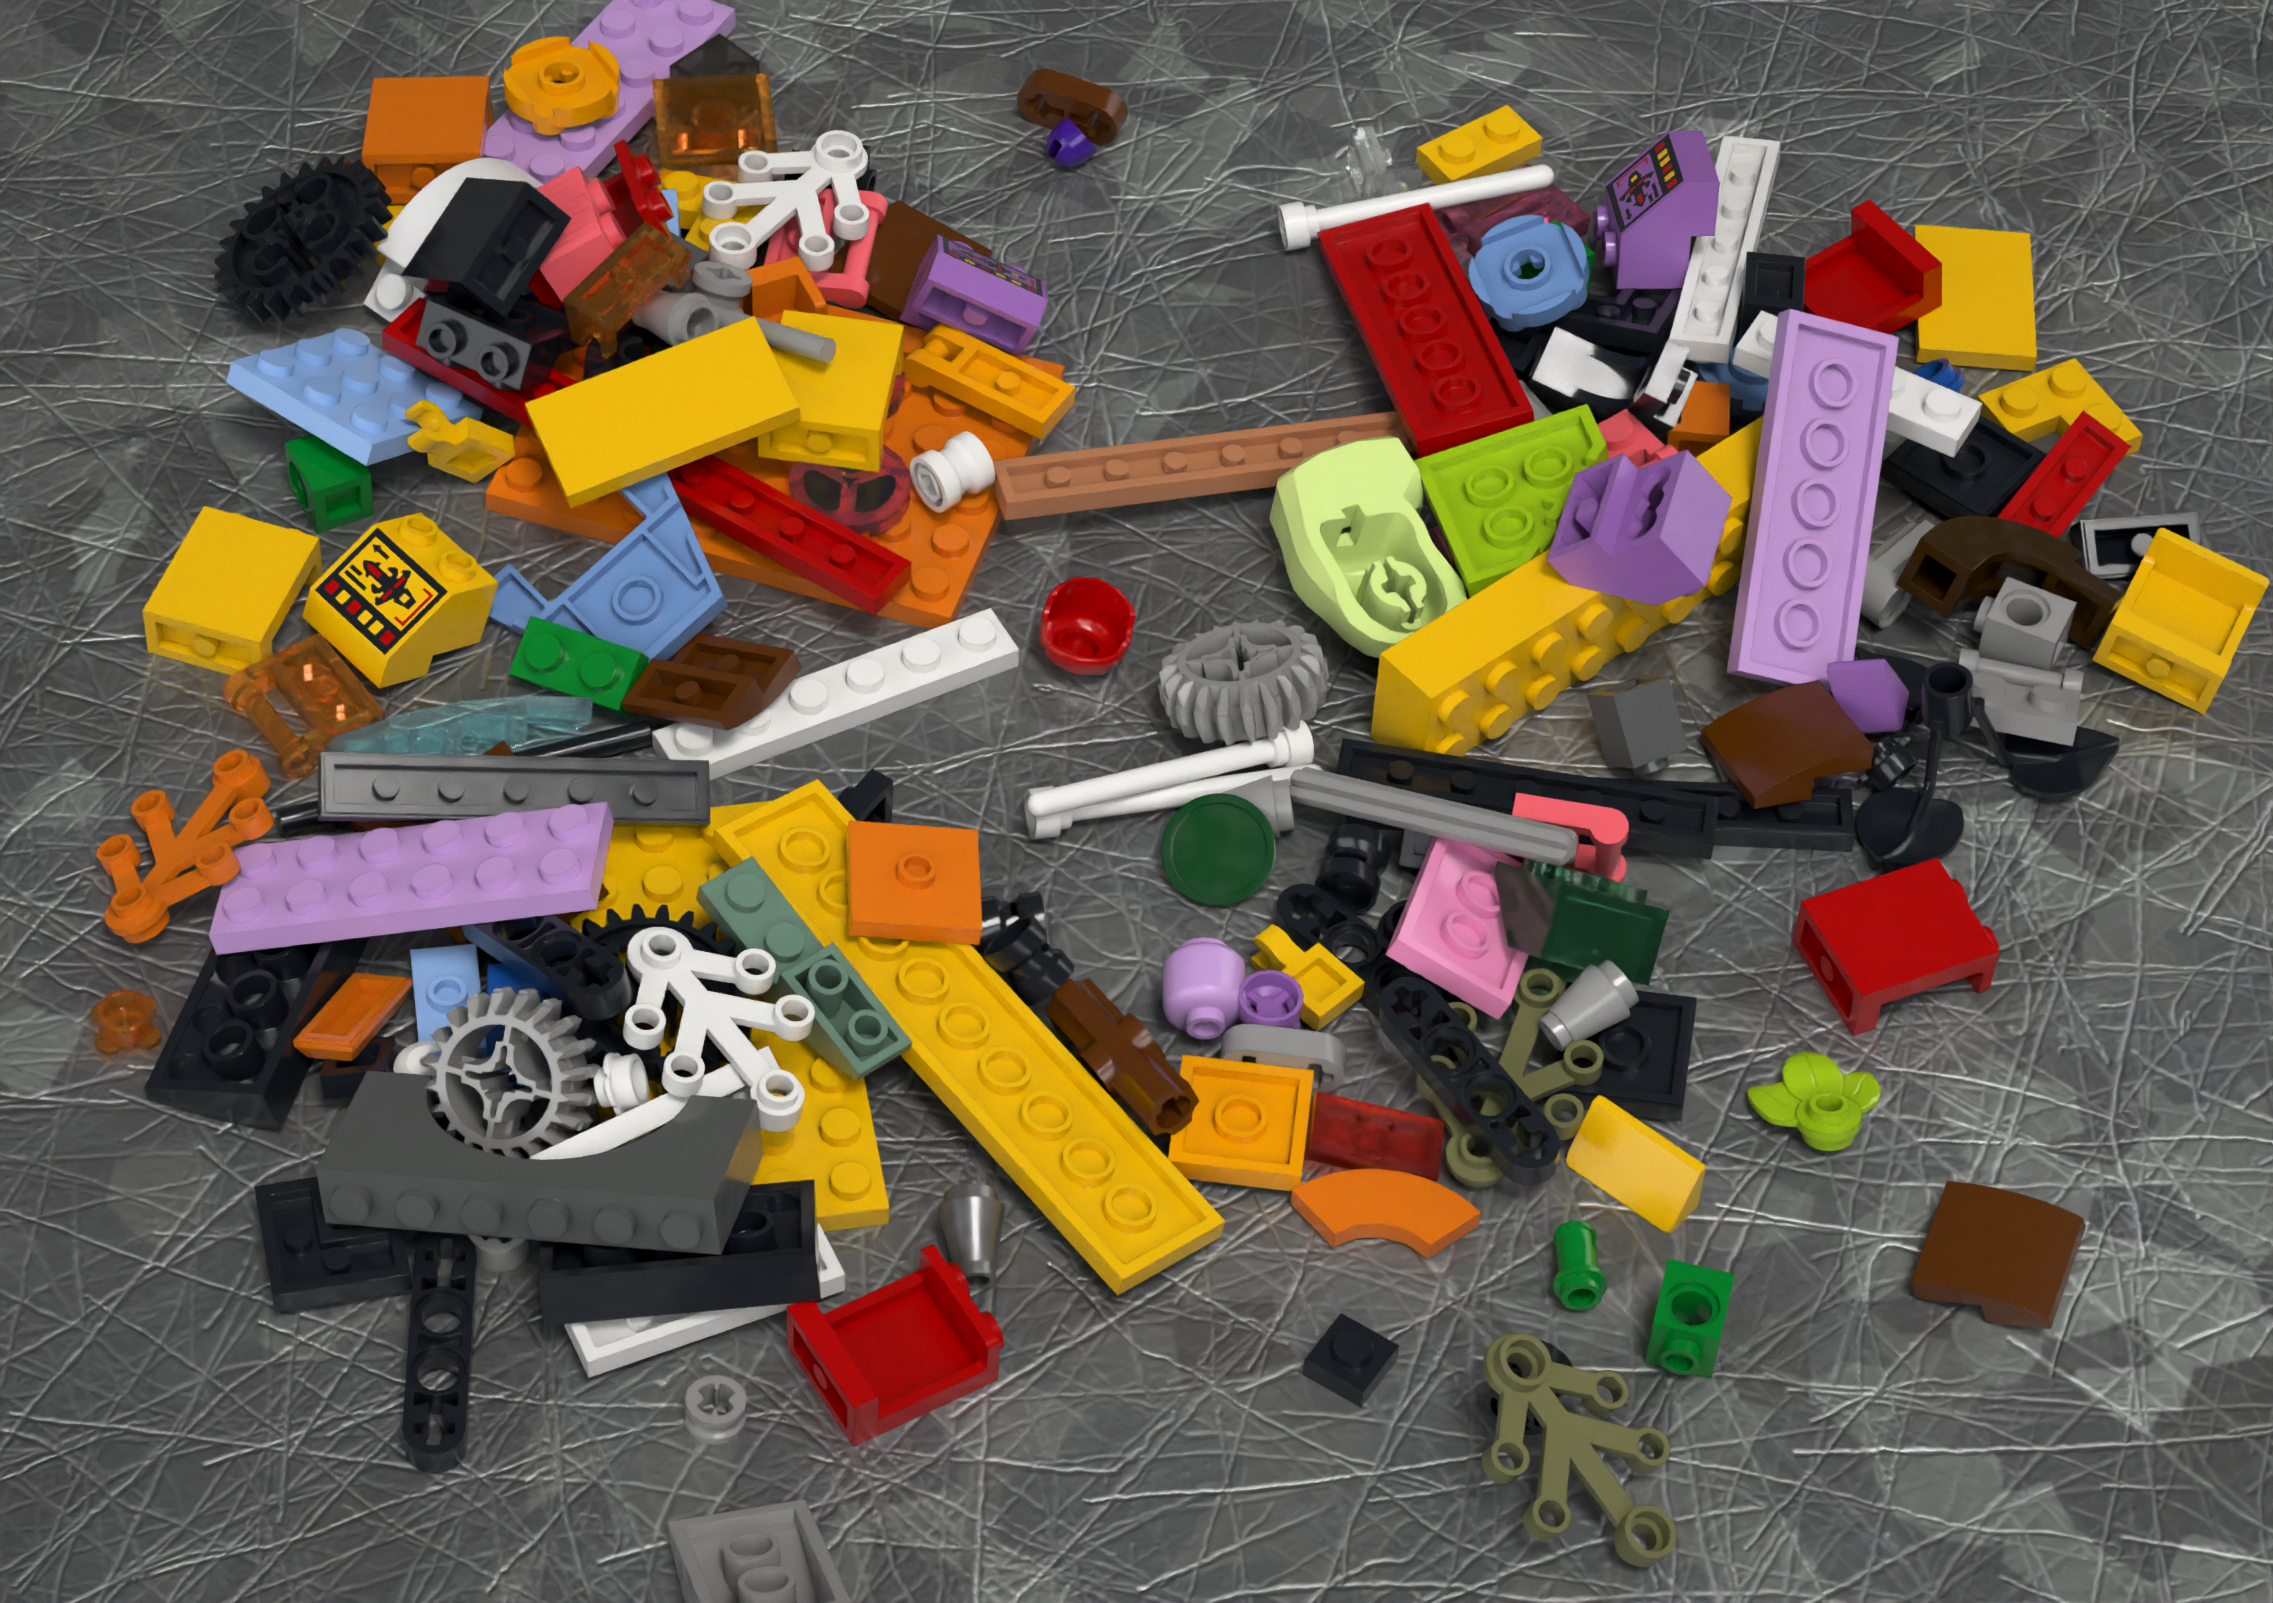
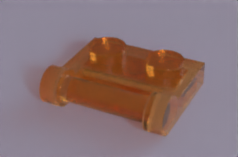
M320 633L234 673L225 681L222 687V694L233 709L244 711L278 753L277 762L291 779H300L309 775L318 765V755L320 752H339L386 729L385 711ZM276 687L311 731L297 737L263 694Z

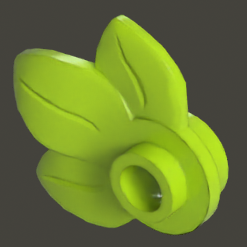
M1806 1051L1797 1052L1786 1059L1782 1070L1783 1082L1759 1085L1747 1089L1748 1102L1763 1119L1774 1125L1797 1127L1802 1133L1803 1140L1809 1146L1822 1151L1841 1150L1848 1147L1854 1141L1855 1135L1862 1127V1115L1878 1105L1881 1090L1879 1083L1871 1073L1853 1072L1842 1075L1837 1064L1826 1055Z

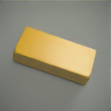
M1598 1095L1593 1100L1569 1148L1566 1158V1165L1665 1233L1674 1232L1699 1205L1706 1172L1705 1164L1604 1096Z

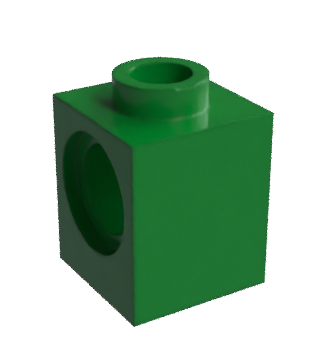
M308 434L302 438L285 443L289 486L317 534L374 515L371 473L367 466L313 434Z
M1668 1259L1652 1324L1645 1363L1664 1367L1677 1374H1695L1712 1378L1735 1274Z

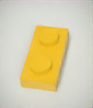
M1505 105L1417 147L1415 164L1436 185L1501 173L1540 155L1542 137L1509 105Z

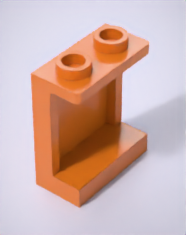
M490 76L373 78L361 157L367 169L370 168L387 188L385 192L392 199L391 204H408L426 185L445 171L466 161L484 158L487 130L494 124Z

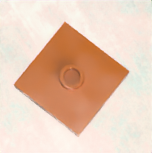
M849 820L846 832L849 936L979 945L983 928L978 830Z

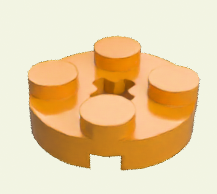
M554 36L538 39L517 49L511 56L512 66L508 70L504 69V96L508 106L519 117L531 121L533 129L539 134L558 135L566 127L588 124L599 118H609L615 115L619 109L620 67L615 56L598 43L589 41V49L571 46L570 37ZM561 80L562 83H554V81Z

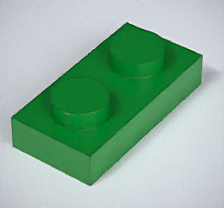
M530 616L508 674L516 680L627 717L628 712L624 711L620 702L646 668L649 658L642 652Z

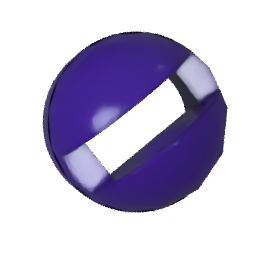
M1068 117L1054 127L1047 139L1048 155L1055 158L1058 166L1064 168H1076L1097 152L1090 141Z

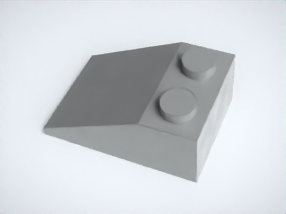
M805 1499L667 1522L668 1536L685 1603H852Z

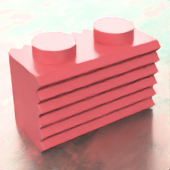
M576 166L536 188L572 218L539 267V270L562 302L570 303L572 296L581 297L583 290L591 291L593 284L602 285L604 278L612 280L614 273L623 274L625 265L619 248L628 242L621 226L611 213L616 210L615 204L599 178L590 182L581 168Z

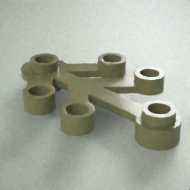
M1534 968L1520 975V980L1512 999V1010L1516 1018L1499 1064L1532 1102L1575 1084L1580 1086L1593 1084L1601 1076L1604 1059L1603 1052L1596 1043L1589 1040H1577L1567 1046L1562 1060L1524 1075L1541 1030L1538 1020L1547 1014V1011L1565 992L1562 980L1552 971L1545 968ZM1544 989L1550 993L1544 996H1537L1529 990ZM1462 1002L1448 1003L1478 1038L1476 1035L1477 1015L1473 1008ZM1447 1045L1452 1047L1460 1063L1463 1065L1467 1061L1466 1054L1458 1047ZM1430 1056L1433 1062L1440 1067L1446 1069L1456 1068L1454 1063L1444 1056ZM1582 1057L1591 1060L1594 1065L1588 1068H1580L1574 1065L1572 1061ZM1417 1073L1416 1087L1418 1092L1424 1098L1432 1101L1452 1136L1446 1147V1163L1452 1175L1461 1184L1473 1189L1489 1188L1502 1180L1505 1175L1489 1156L1475 1157L1469 1153L1471 1149L1482 1148ZM1482 1092L1479 1094L1484 1101L1480 1112L1482 1115H1498L1508 1106L1505 1099L1499 1094L1493 1092ZM1565 1093L1556 1094L1547 1100L1543 1115L1553 1125L1560 1140H1567L1576 1136L1583 1122L1584 1107L1581 1101L1573 1095ZM1559 1111H1565L1572 1114L1574 1119L1569 1122H1560L1552 1115ZM1515 1125L1511 1129L1515 1135H1517L1518 1125ZM1518 1138L1517 1154L1529 1150Z
M1509 1333L1498 1337L1487 1348L1483 1357L1485 1378L1488 1384L1499 1394L1495 1442L1484 1451L1481 1459L1482 1468L1486 1476L1495 1483L1505 1485L1514 1482L1527 1470L1530 1456L1526 1446L1523 1444L1527 1409L1529 1408L1542 1426L1543 1434L1537 1498L1525 1509L1523 1514V1524L1528 1534L1538 1541L1550 1542L1555 1540L1569 1527L1571 1511L1566 1503L1569 1466H1571L1615 1527L1613 1538L1615 1549L1620 1558L1628 1564L1643 1568L1651 1567L1672 1551L1676 1543L1677 1534L1672 1519L1666 1512L1656 1506L1640 1505L1636 1507L1595 1450L1622 1456L1631 1470L1638 1474L1646 1475L1656 1471L1668 1460L1670 1444L1667 1437L1660 1430L1653 1427H1643L1636 1430L1567 1412L1553 1393L1579 1397L1582 1399L1583 1405L1588 1412L1596 1417L1607 1418L1622 1408L1629 1398L1628 1385L1618 1373L1610 1370L1593 1373L1552 1362L1546 1346L1538 1338L1529 1334ZM1507 1362L1515 1363L1521 1369L1523 1378L1512 1372ZM1597 1385L1604 1386L1611 1392L1613 1403L1607 1402L1600 1397ZM1638 1442H1644L1651 1447L1654 1459H1649L1640 1452ZM1498 1451L1504 1452L1511 1457L1514 1469H1508L1500 1463L1497 1455ZM1539 1509H1545L1553 1515L1555 1527H1550L1541 1520ZM1632 1532H1635L1643 1537L1647 1545V1550L1643 1549L1636 1543V1541L1633 1538Z

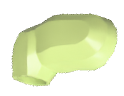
M1393 436L1348 441L1302 460L1278 478L1269 518L1282 549L1286 570L1293 590L1306 606L1326 621L1347 643L1365 655L1379 659L1380 653L1467 600L1464 582L1433 544L1427 528L1419 516L1423 509V486L1419 469L1399 438Z

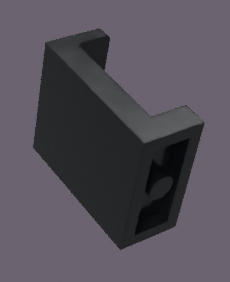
M466 177L401 276L429 298L444 293L468 295L495 317L506 318L572 218L528 182Z

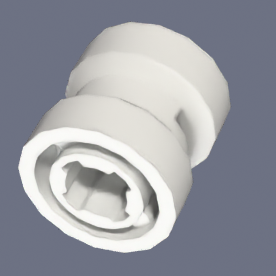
M968 431L961 432L948 439L942 450H927L914 457L910 462V475L917 493L923 502L937 513L944 512L957 505L961 500L962 494L965 492L977 494L992 486L995 481V469L989 452L983 443Z

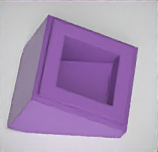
M1885 659L1828 663L1826 672L1833 697L1862 733L1896 732L1902 728L1909 691Z

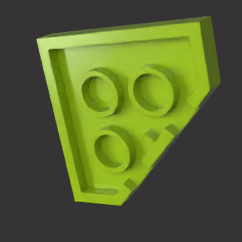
M1588 404L1414 460L1420 472L1424 495L1470 597L1551 548L1575 473L1609 459L1607 444Z

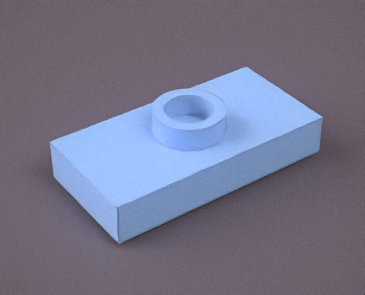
M475 944L410 950L418 1042L434 1041L430 1035L437 1028L450 1027L446 1014L455 1007L465 1006L467 1008L469 997L481 993ZM486 1038L482 1040L475 1058L481 1059L486 1057Z

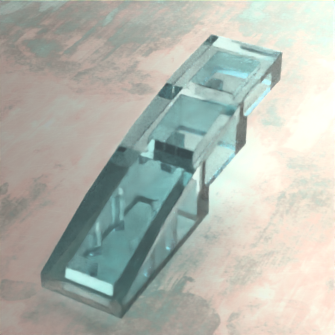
M526 695L455 702L396 715L333 737L324 743V752L461 755L462 744L495 746L503 740L509 748H516L526 743L527 724L580 729L590 724L593 698Z

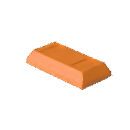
M353 973L293 1040L294 1047L308 1058L353 1062L405 1002L413 985L412 979Z

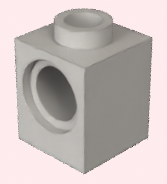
M2007 577L1996 599L1986 596L1977 613L1973 630L1982 633L1978 648L1979 657L2052 671L2066 645L2077 602Z

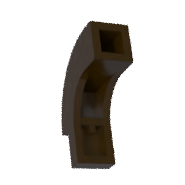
M1986 516L1957 517L1941 522L1930 529L1920 538L1896 585L1945 618H1948L1961 605L1970 600L1985 598L1986 596L1996 599L2006 578H2013L2077 602L2068 637L2088 650L2099 642L2125 596L2077 564L2083 552L2069 543L2025 524Z

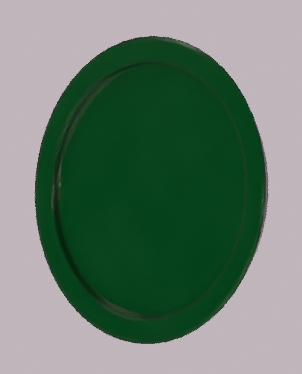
M1208 794L1189 801L1172 816L1163 834L1161 858L1169 880L1183 895L1206 905H1230L1250 897L1266 882L1275 863L1276 839L1269 820L1259 808L1248 800L1231 794Z

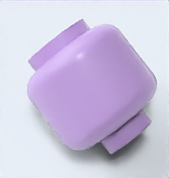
M1201 937L1184 942L1165 959L1161 971L1162 1007L1167 1021L1173 1026L1197 1039H1213L1241 1022L1238 1014V993L1240 984L1247 977V970L1243 958L1237 952L1228 947L1223 941L1215 938ZM1244 991L1243 998L1245 1004L1248 1006L1247 994Z

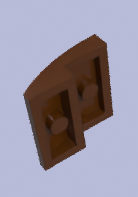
M897 200L888 206L885 221L877 227L865 279L870 285L866 303L903 324L913 326L899 318L919 264L937 234L952 241L963 242L974 251L991 258L992 251L904 202ZM850 240L835 254L833 264L828 269V273L843 274Z
M698 633L678 651L671 662L652 658L620 703L625 712L727 731L744 724L766 709L787 688L802 667L794 650Z
M1819 680L1793 685L1753 699L1710 723L1701 730L1700 741L1753 809L1809 800L1812 795L1814 778L1871 769L1874 752L1872 744Z
M1947 1181L1911 1279L1916 1300L1981 1305L1986 1323L2051 1329L2086 1228L2084 1219L2061 1207L2019 1193L1983 1185Z

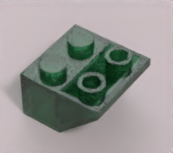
M1524 858L1522 867L1497 861L1494 876L1508 947L1541 959L1584 970L1589 964L1597 967L1605 960H1609L1625 974L1629 981L1649 986L1670 910L1646 903L1648 890L1617 882L1614 879L1582 870L1575 871Z

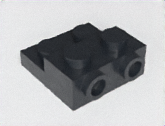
M444 293L427 299L416 345L425 348L431 356L446 366L457 369H473L483 379L487 380L489 384L498 389L520 392L524 388L548 380L554 358H557L558 355L583 347L590 324L522 294L507 317L500 318L492 315L468 295Z

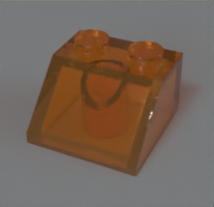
M768 73L652 79L653 131L657 170L738 166L739 157L747 151L759 150L766 153H778Z

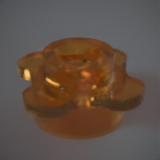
M120 990L107 995L102 1001L95 1004L91 1010V1019L94 1023L98 1024L100 1033L95 1039L96 1049L103 1055L113 1056L120 1051H132L137 1048L151 1050L158 1046L162 1035L161 1030L154 1026L153 1016L157 1012L156 1001L152 997L142 995L136 991Z

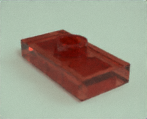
M1317 1091L1310 1104L1304 1160L1347 1170L1382 1169L1406 1172L1437 1182L1439 1179L1445 1121Z

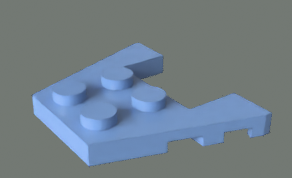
M666 471L617 490L645 520L553 602H548L510 563L493 576L499 582L488 620L523 636L530 616H534L642 652L649 658V664L652 658L669 660L727 608L728 604Z

